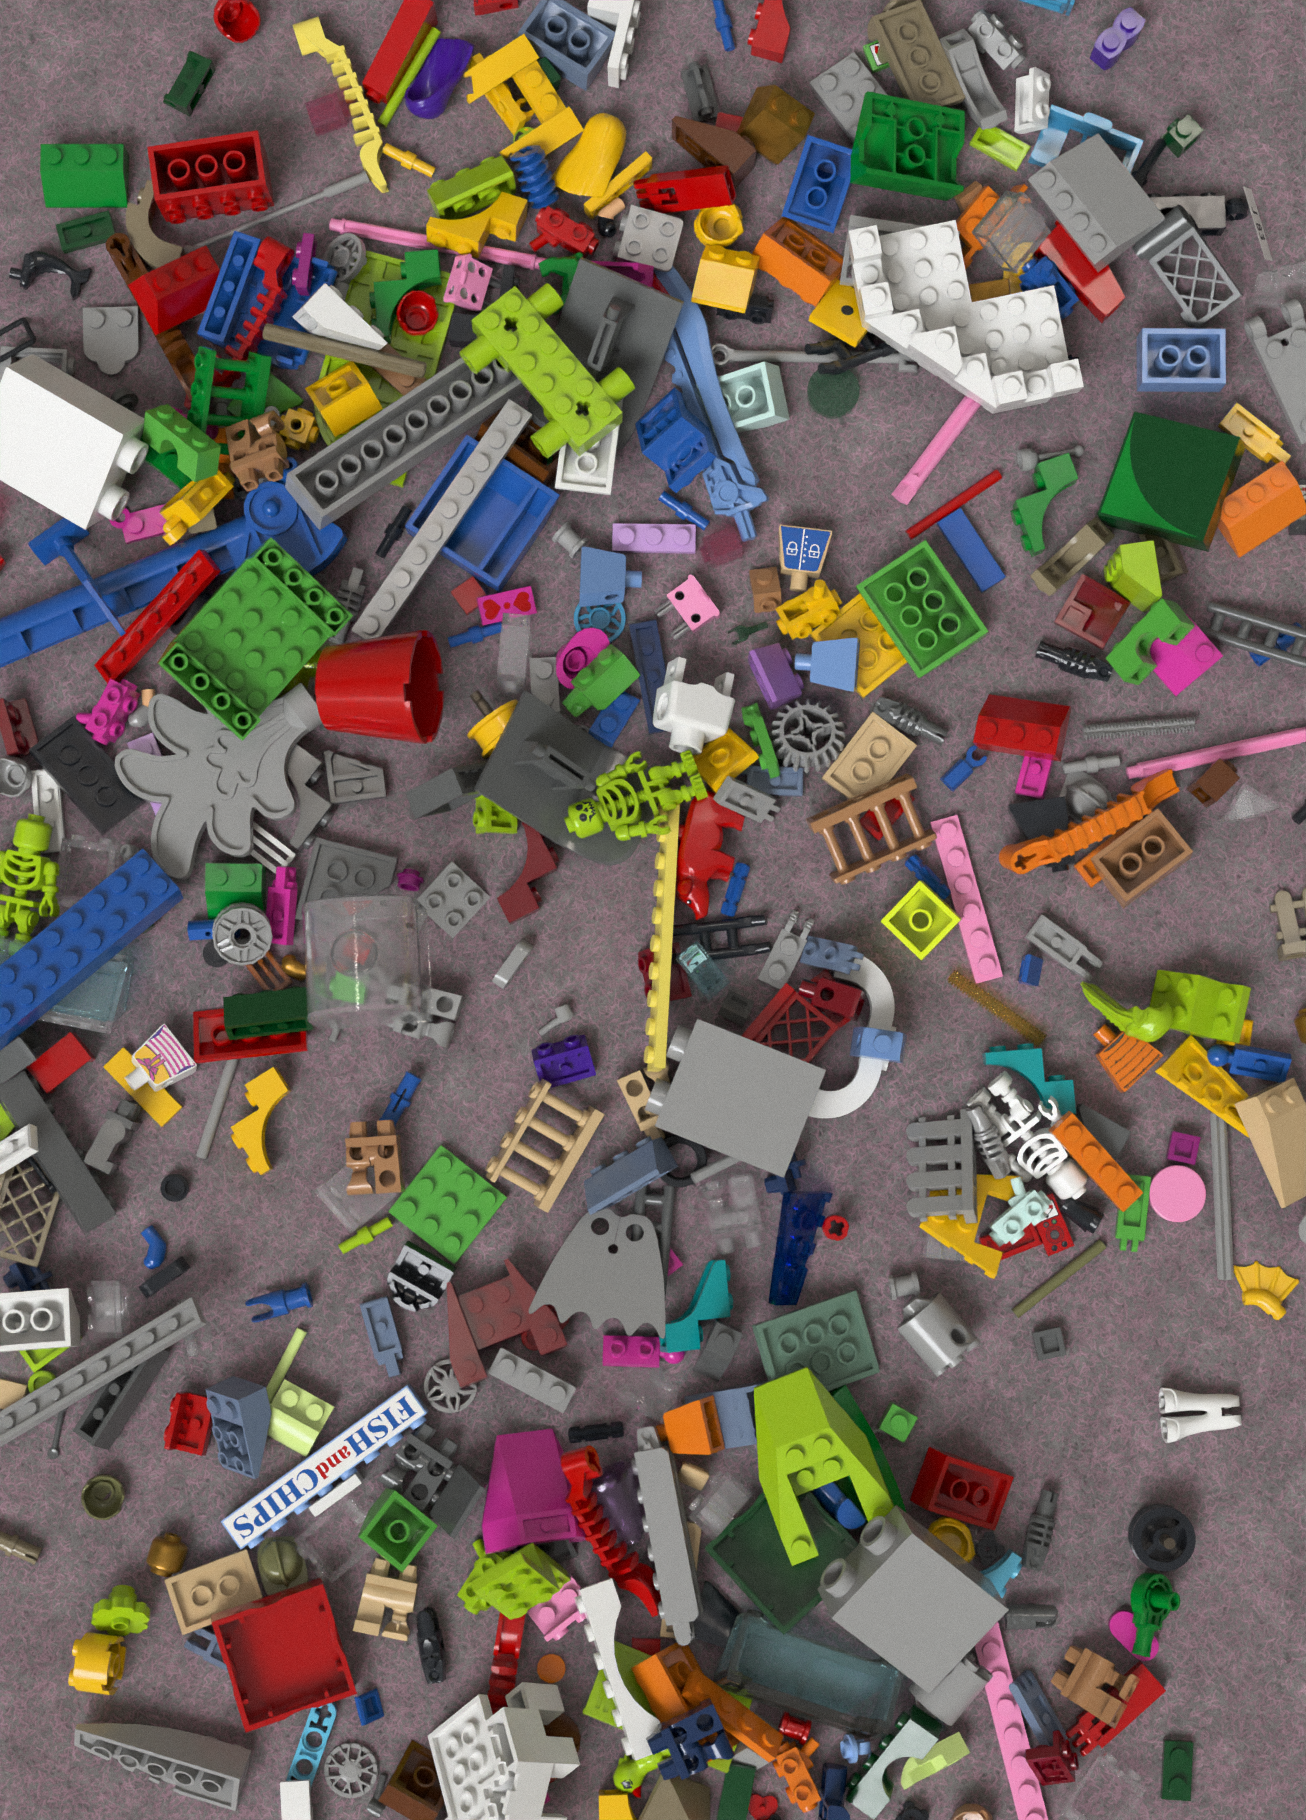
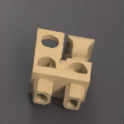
M667 1059L666 1068L659 1072L647 1071V1067L643 1068L646 1076L655 1082L659 1078L671 1083L668 1077L669 1063ZM638 1070L618 1079L617 1082L640 1130L644 1131L646 1136H650L652 1140L660 1137L666 1138L662 1129L655 1127L659 1115L645 1110L650 1097V1091L641 1071Z
M376 1557L371 1572H368L366 1575L353 1631L379 1636L385 1609L388 1607L394 1611L392 1620L384 1628L382 1636L408 1641L410 1630L407 1625V1615L410 1612H414L419 1582L416 1581L417 1565L409 1564L403 1573L400 1572L398 1578L388 1576L390 1563L384 1558Z

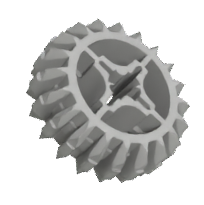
M809 699L805 701V705H801L796 700L794 708L786 705L784 707L785 713L778 711L776 715L777 721H773L771 724L773 731L770 732V739L773 740L771 742L773 749L777 750V760L784 758L783 765L785 767L793 763V770L795 772L799 770V767H804V772L807 774L810 767H814L819 772L820 764L828 768L831 764L830 759L835 761L838 759V752H842L844 747L842 743L845 740V733L842 732L844 724L843 722H838V713L831 714L830 705L822 709L820 700L815 706L811 705ZM796 722L799 723L797 729L791 731V734L785 735L791 725ZM804 730L806 734H809V738H805V735L803 736ZM830 737L828 743L817 751L816 745L824 741V738Z

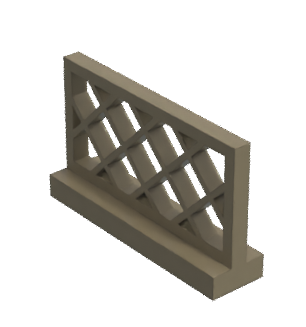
M19 1164L0 1175V1212L1 1209L13 1204L20 1217L7 1225H4L0 1218V1225L2 1227L0 1228V1233L4 1231L11 1243V1246L0 1251V1258L37 1268L60 1196L55 1192L53 1200L41 1206L34 1192L46 1185L42 1183L32 1189L25 1174L33 1171L34 1168L30 1167L22 1171ZM16 1166L19 1173L12 1177ZM21 1177L29 1191L13 1198L8 1189L9 1184ZM7 1194L10 1198V1201L4 1203ZM31 1194L38 1208L23 1216L16 1201ZM50 1206L48 1216H46L44 1209ZM41 1212L45 1220L44 1228L32 1233L25 1219ZM22 1221L29 1236L14 1243L7 1229ZM42 1233L38 1244V1242L35 1239V1236ZM32 1239L37 1248L34 1260L22 1257L17 1246ZM14 1249L16 1255L7 1253V1251Z

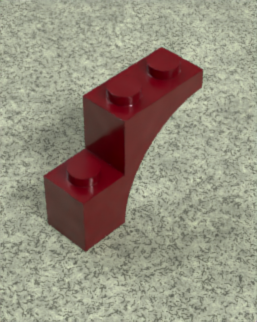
M522 822V825L525 829L528 845L525 866L515 884L504 894L497 897L510 925L540 910L538 903L542 902L536 888L530 889L528 885L557 871L558 869L555 864L560 862L553 847L547 849L543 841L546 837Z

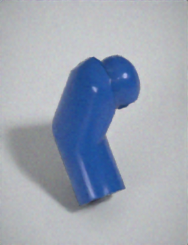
M151 1225L141 1235L149 1244L147 1256L144 1258V1265L149 1269H155L164 1262L167 1246L153 1225Z

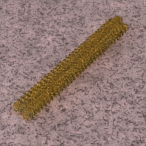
M954 970L947 979L949 980L948 983L952 982L951 985L954 984V988L957 986V990L960 988V992L962 990V993L966 992L965 996L968 995V998L971 997V1000L975 998L974 1002L977 1000V1004L980 1002L979 1006L983 1004L982 1008L986 1006L985 1010L989 1009L988 1012L991 1011V1014L994 1013V1016L1000 1017L999 1020L1003 1019L1002 1022L1006 1021L1005 1024L1009 1023L1008 1026L1012 1025L1011 1029L1015 1027L1014 1031L1017 1029V1033L1019 1031L1020 1035L1023 1033L1022 1037L1026 1035L1025 1039L1028 1037V1041L1032 1039L1031 1043L1037 1044L1036 1047L1047 1036V1034L1045 1035L1044 1032L1035 1028L1036 1026L1018 1016V1013L1012 1012L1013 1010L1005 1006L1004 1003L1002 1004L1001 1001L992 997L990 993H987V991L972 983L973 981L958 973V970Z

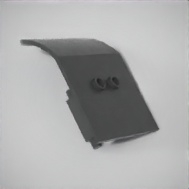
M581 257L555 333L596 382H600L617 367H620L633 382L635 390L623 398V417L617 451H619L631 439L636 428L635 423L640 419L684 301ZM531 394L527 405L528 412L533 415V422L542 428L549 421L544 416L543 407Z
M523 691L474 790L554 843L599 864L613 866L624 862L632 856L642 839L640 835L631 837V840L620 841L616 838L615 831H611L608 822L604 823L603 831L583 839L579 838L575 831L569 833L564 817L569 816L568 806L589 797L593 798L595 802L599 801L596 790L599 789L596 785V778L604 772L607 774L614 770L615 765L619 763L620 765L624 764L629 757L604 745L527 691ZM639 761L634 762L635 764H641ZM648 766L643 772L647 782H650L651 779L648 771L651 768ZM638 772L629 773L625 781L633 787L636 793L640 792V790L643 791L644 788ZM620 790L623 797H627V795H630L628 792ZM610 795L613 801L618 800L614 795ZM646 800V802L640 803V821L644 820L645 823L649 822L653 816L649 801ZM635 806L628 808L629 816L633 813ZM622 810L618 812L619 818L622 817Z

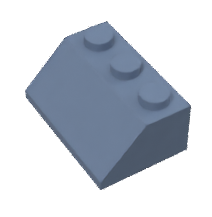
M540 0L518 31V37L523 34L527 37L539 57L537 61L546 57L559 75L585 91L600 72L611 50L615 36L614 31L564 0Z
M649 1136L635 1144L638 1149L629 1154L628 1150L613 1157L615 1163L606 1167L605 1164H602L590 1171L592 1177L584 1181L587 1210L590 1215L615 1205L678 1167L662 1137L652 1140Z

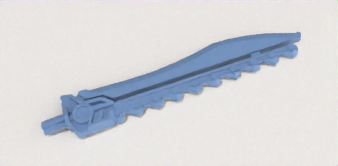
M673 265L669 272L654 269L656 276L670 296L684 301L668 345L669 349L665 353V361L675 367L676 371L672 374V382L682 388L686 409L708 426L716 458L708 468L702 470V476L715 515L735 518L742 542L754 540L758 535L750 511L761 506L763 502H768L769 497L762 488H757V483H759L760 479L753 470L724 400L715 368L707 322L698 303L691 302L692 292ZM723 456L733 460L735 464L723 459Z

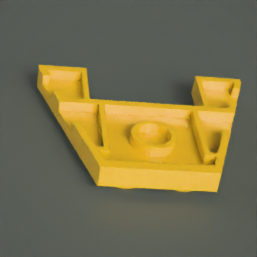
M977 1174L978 1223L966 1224L963 1214H957V1219L950 1220L949 1215L928 1216V1221L920 1222L919 1227L946 1247H952L964 1256V1260L971 1265L973 1263L985 1271V1275L994 1279L997 1275L1003 1252L975 1243L976 1233L987 1195L1008 1202L1011 1197L1015 1196L1010 1179L1020 1176L1007 1175L1005 1178L995 1179L993 1175ZM956 1189V1195H962V1189ZM948 1190L929 1191L928 1197L948 1196Z

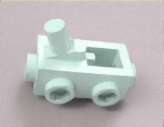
M1021 1176L1010 1179L1015 1196L1008 1200L1010 1207L988 1225L992 1230L989 1235L999 1247L1007 1244L1009 1241L1014 1244L1025 1235L1023 1229L1030 1223L1035 1226L1047 1216L1044 1211L1052 1204L1050 1199L1041 1190L1038 1193L1034 1189L1026 1192Z

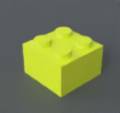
M920 880L881 922L920 960H923L962 918L923 880Z

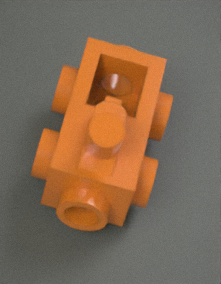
M811 1737L801 1749L795 1741L788 1743V1741L781 1742L776 1760L772 1761L779 1778L785 1776L789 1786L785 1788V1791L791 1803L797 1802L803 1813L818 1806L817 1802L821 1800L818 1788L809 1772V1769L814 1766L810 1756L820 1746V1743L814 1737Z

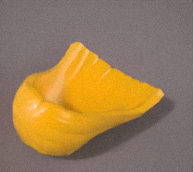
M599 113L588 120L579 141L562 160L552 176V180L555 181L557 187L579 196L599 198L604 195L626 143V129L619 118L611 114Z

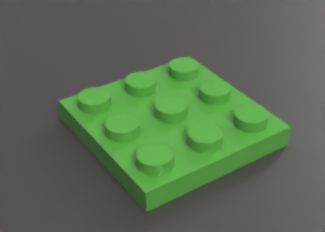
M440 1145L388 1212L455 1264L507 1199V1196L444 1146Z

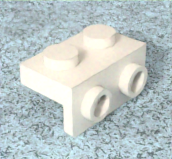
M1036 67L1029 69V75L1016 78L1014 132L1018 134L1048 128L1050 74Z

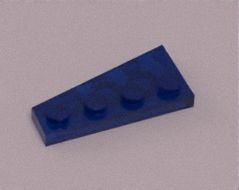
M783 1191L768 1303L775 1306L797 1305L808 1272L805 1265L810 1255H813L816 1247L813 1240L817 1228H822L825 1216L822 1215L825 1203H830L833 1193L826 1191Z

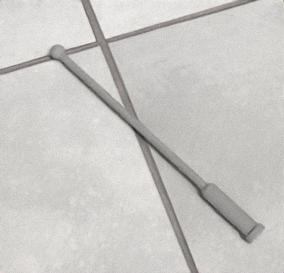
M362 170L359 174L325 187L323 192L193 246L186 245L184 250L188 254L205 245L208 246L232 236L234 231H244L323 197L330 198L364 183L368 184L370 183L366 171Z

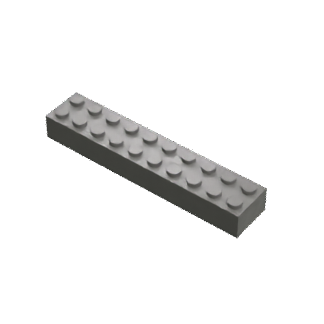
M460 358L287 473L285 488L316 527L321 530L503 407L508 399L513 400L528 389L512 371L508 373L497 359L475 374L464 363L463 359Z

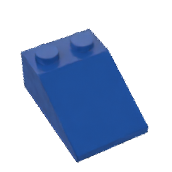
M807 135L781 216L834 233L852 183H850L852 149Z

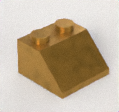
M776 85L757 87L737 133L741 137L743 135L747 136L754 143L756 152L778 165L805 138L815 113Z

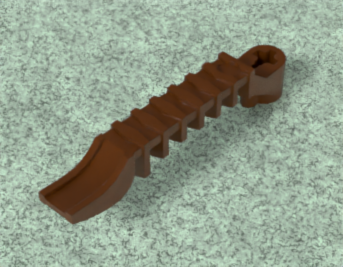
M115 233L107 239L106 249L127 287L130 283L148 273L127 235ZM178 325L155 337L192 402L191 385L195 379V356Z

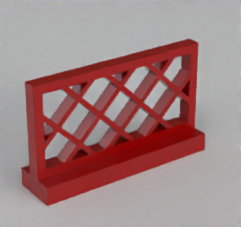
M785 983L741 1036L769 1046L772 1049L776 1045L789 1044V1055L792 1057V1044L809 1043V1054L806 1058L800 1060L810 1063L839 1027L801 995H798L790 985ZM796 1001L806 1008V1019L790 1020L789 1010ZM809 1011L813 1013L817 1018H810ZM786 1014V1020L780 1021ZM822 1021L830 1027L823 1037L812 1038L810 1022ZM807 1023L808 1038L792 1040L791 1024ZM779 1025H787L788 1040L772 1042L771 1031L773 1028ZM768 1036V1042H762ZM812 1042H818L816 1046L813 1048Z

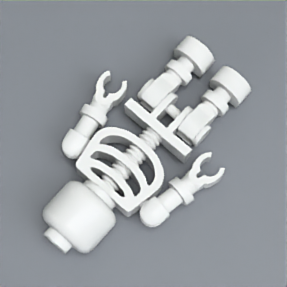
M1004 1071L995 1077L987 1088L994 1096L1001 1094V1099L1004 1103L1008 1102L1010 1116L1007 1114L1001 1115L995 1111L996 1107L993 1104L988 1103L991 1099V1094L985 1087L969 1098L968 1106L977 1102L983 1103L991 1124L997 1127V1133L1001 1137L1010 1132L1002 1140L1004 1147L1008 1146L1019 1136L1025 1140L1020 1148L1017 1160H1015L1016 1156L1014 1154H1008L1011 1171L1016 1174L1015 1176L1023 1177V1182H1029L1032 1176L1039 1179L1047 1173L1046 1183L1060 1199L1072 1197L1075 1200L1084 1194L1087 1190L1084 1186L1088 1180L1087 1173L1073 1158H1067L1069 1153L1048 1131L1050 1127L1039 1129L1034 1133L1030 1129L1040 1121L1042 1115L1051 1120V1127L1063 1117L1060 1115L1058 1103L1054 1097L1050 1096L1049 1103L1053 1106L1052 1110L1045 1108L1043 1102L1040 1101L1039 1110L1027 1119L1031 1115L1030 1113L1034 1111V1108L1028 1100L1016 1095L1017 1091L1014 1087H1009L1012 1083V1078ZM1048 1138L1045 1141L1040 1142V1139ZM1028 1146L1033 1150L1029 1158L1025 1154ZM1037 1156L1040 1157L1037 1164H1035L1033 1160Z

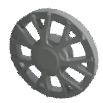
M354 1742L341 1744L326 1759L324 1766L325 1779L328 1786L336 1794L346 1798L360 1797L366 1794L376 1782L378 1776L376 1757L369 1748L362 1744ZM350 1748L359 1749L357 1759L350 1758ZM338 1751H340L346 1759L343 1761L342 1764L339 1763L334 1757V1755ZM369 1756L372 1764L363 1768L360 1761ZM329 1767H338L340 1775L330 1776ZM363 1772L373 1775L370 1783L360 1778ZM340 1778L347 1782L343 1790L335 1786ZM357 1781L361 1791L352 1793L351 1783Z

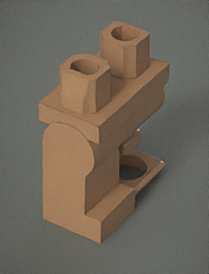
M274 410L225 428L231 470L239 478L243 488L248 492L258 488V479L266 477L269 481L273 482L283 479V470L289 468L285 443L277 433L283 430L285 425ZM271 420L276 422L275 425L271 426ZM240 430H245L244 437L239 439L236 433Z
M393 1120L377 1121L378 1136L368 1137L367 1121L350 1123V1138H345L346 1165L348 1168L353 1169V1173L346 1189L347 1195L405 1192L400 1135H396ZM370 1166H374L375 1187L367 1180L368 1168Z
M1071 1645L1064 1659L1074 1664L1075 1668L1071 1675L1058 1669L1051 1683L1061 1690L1060 1694L1115 1729L1127 1705L1101 1689L1108 1683L1118 1689L1120 1698L1128 1702L1140 1678L1133 1674L1123 1676L1115 1671V1664L1087 1648L1083 1650Z

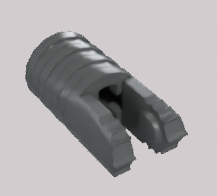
M1006 1604L1009 1610L1004 1614L1005 1629L1035 1630V1628H1052L1055 1625L1058 1610L1055 1606L1049 1604Z

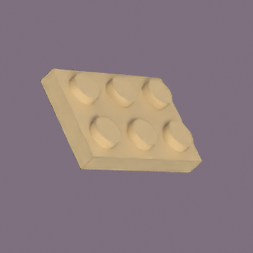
M872 712L838 756V759L834 761L824 774L822 780L847 799H851L890 781L917 745Z
M247 1549L164 1579L182 1635L211 1625L212 1614L262 1598Z

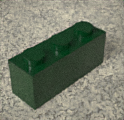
M293 986L285 990H263L260 993H237L229 997H223L224 1027L229 1040L314 1030L312 1000L308 987Z

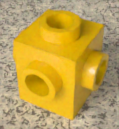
M289 408L286 416H281L285 428L279 432V435L283 439L285 446L294 450L302 448L309 451L311 443L314 444L320 431L316 419L312 417L313 413L302 408H297V411ZM295 423L300 424L301 428L294 430Z

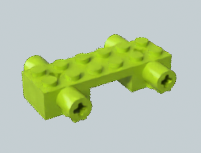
M544 284L527 299L514 286L471 320L472 329L477 338L463 348L459 354L464 363L475 374L497 359L508 373L512 371L539 402L543 407L544 416L549 422L531 436V440L543 456L548 459L568 443L580 457L622 423L623 412L616 404L635 390V386L620 367H617L597 383L545 322L548 317L564 305L562 299L550 284ZM515 327L516 331L513 332L511 329L507 331V328ZM579 411H587V412H588V415H587V416H584L583 413H582V414L579 416V415H578V412H579Z

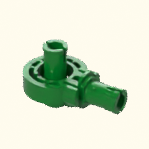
M1145 1572L1136 1579L1130 1594L1131 1607L1134 1613L1132 1623L1137 1628L1132 1653L1150 1658L1154 1633L1161 1630L1163 1620L1167 1618L1170 1611H1176L1179 1608L1181 1600L1179 1594L1173 1592L1172 1585L1166 1576Z

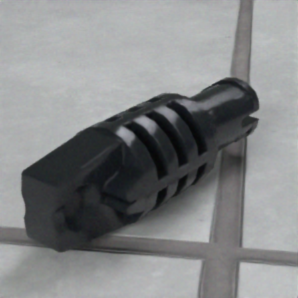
M1042 640L1040 641L1038 648L1046 650L1047 653L1037 650L1035 658L1057 664L1061 671L1084 679L1109 681L1113 667L1096 658L1095 655L1069 646L1062 649L1045 643Z

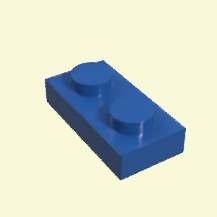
M624 691L605 710L600 711L588 734L612 748L640 700Z

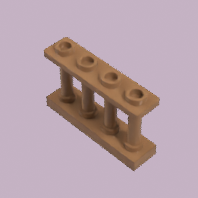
M906 773L806 818L809 829L814 834L817 832L823 834L837 868V871L829 874L835 884L840 883L843 885L856 879L855 875L864 871L866 873L874 872L881 868L882 863L888 860L892 862L901 860L907 856L906 852L915 848L917 850L925 849L932 845L931 841L937 839V835L933 830H923L909 796L911 790L917 788L911 775ZM893 798L900 801L914 835L901 842H898L884 808L885 802ZM868 809L874 811L888 845V848L875 854L871 850L858 819L860 813ZM842 821L849 824L863 859L847 865L833 832L834 825Z

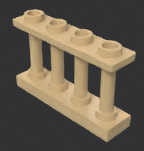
M542 1078L540 1083L535 1082L528 1094V1097H530L526 1107L522 1106L518 1110L514 1118L515 1126L511 1132L507 1131L500 1142L502 1147L497 1157L493 1156L489 1160L485 1170L487 1171L486 1177L494 1183L500 1175L534 1194L535 1201L533 1204L548 1213L605 1114L591 1106L587 1110H579L548 1092L551 1083ZM542 1101L576 1120L578 1127L573 1135H566L534 1116ZM527 1126L562 1145L564 1151L559 1160H552L519 1141ZM513 1150L548 1170L550 1175L545 1184L541 1183L539 1185L505 1165Z

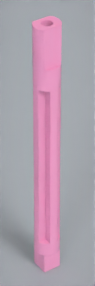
M967 396L962 399L892 493L896 500L908 505L981 406L979 403Z

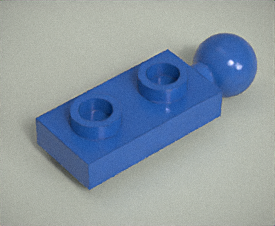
M1220 1044L1211 1046L1207 1051L1208 1061L1213 1066L1221 1067L1229 1063V1073L1275 1082L1286 1080L1292 1060L1289 1053L1235 1044L1233 1052H1229L1225 1046Z

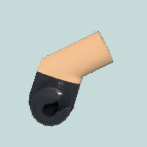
M618 197L603 207L598 213L597 229L603 237L609 238L616 234L617 229L614 228V216L625 209V204Z

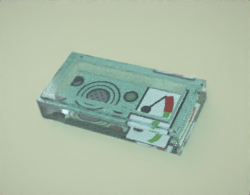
M698 941L675 958L708 1000L730 983Z

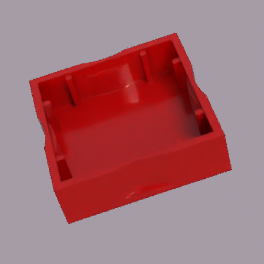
M321 1577L211 1615L212 1626L223 1661L227 1666L245 1733L284 1720L298 1711L318 1708L357 1694Z

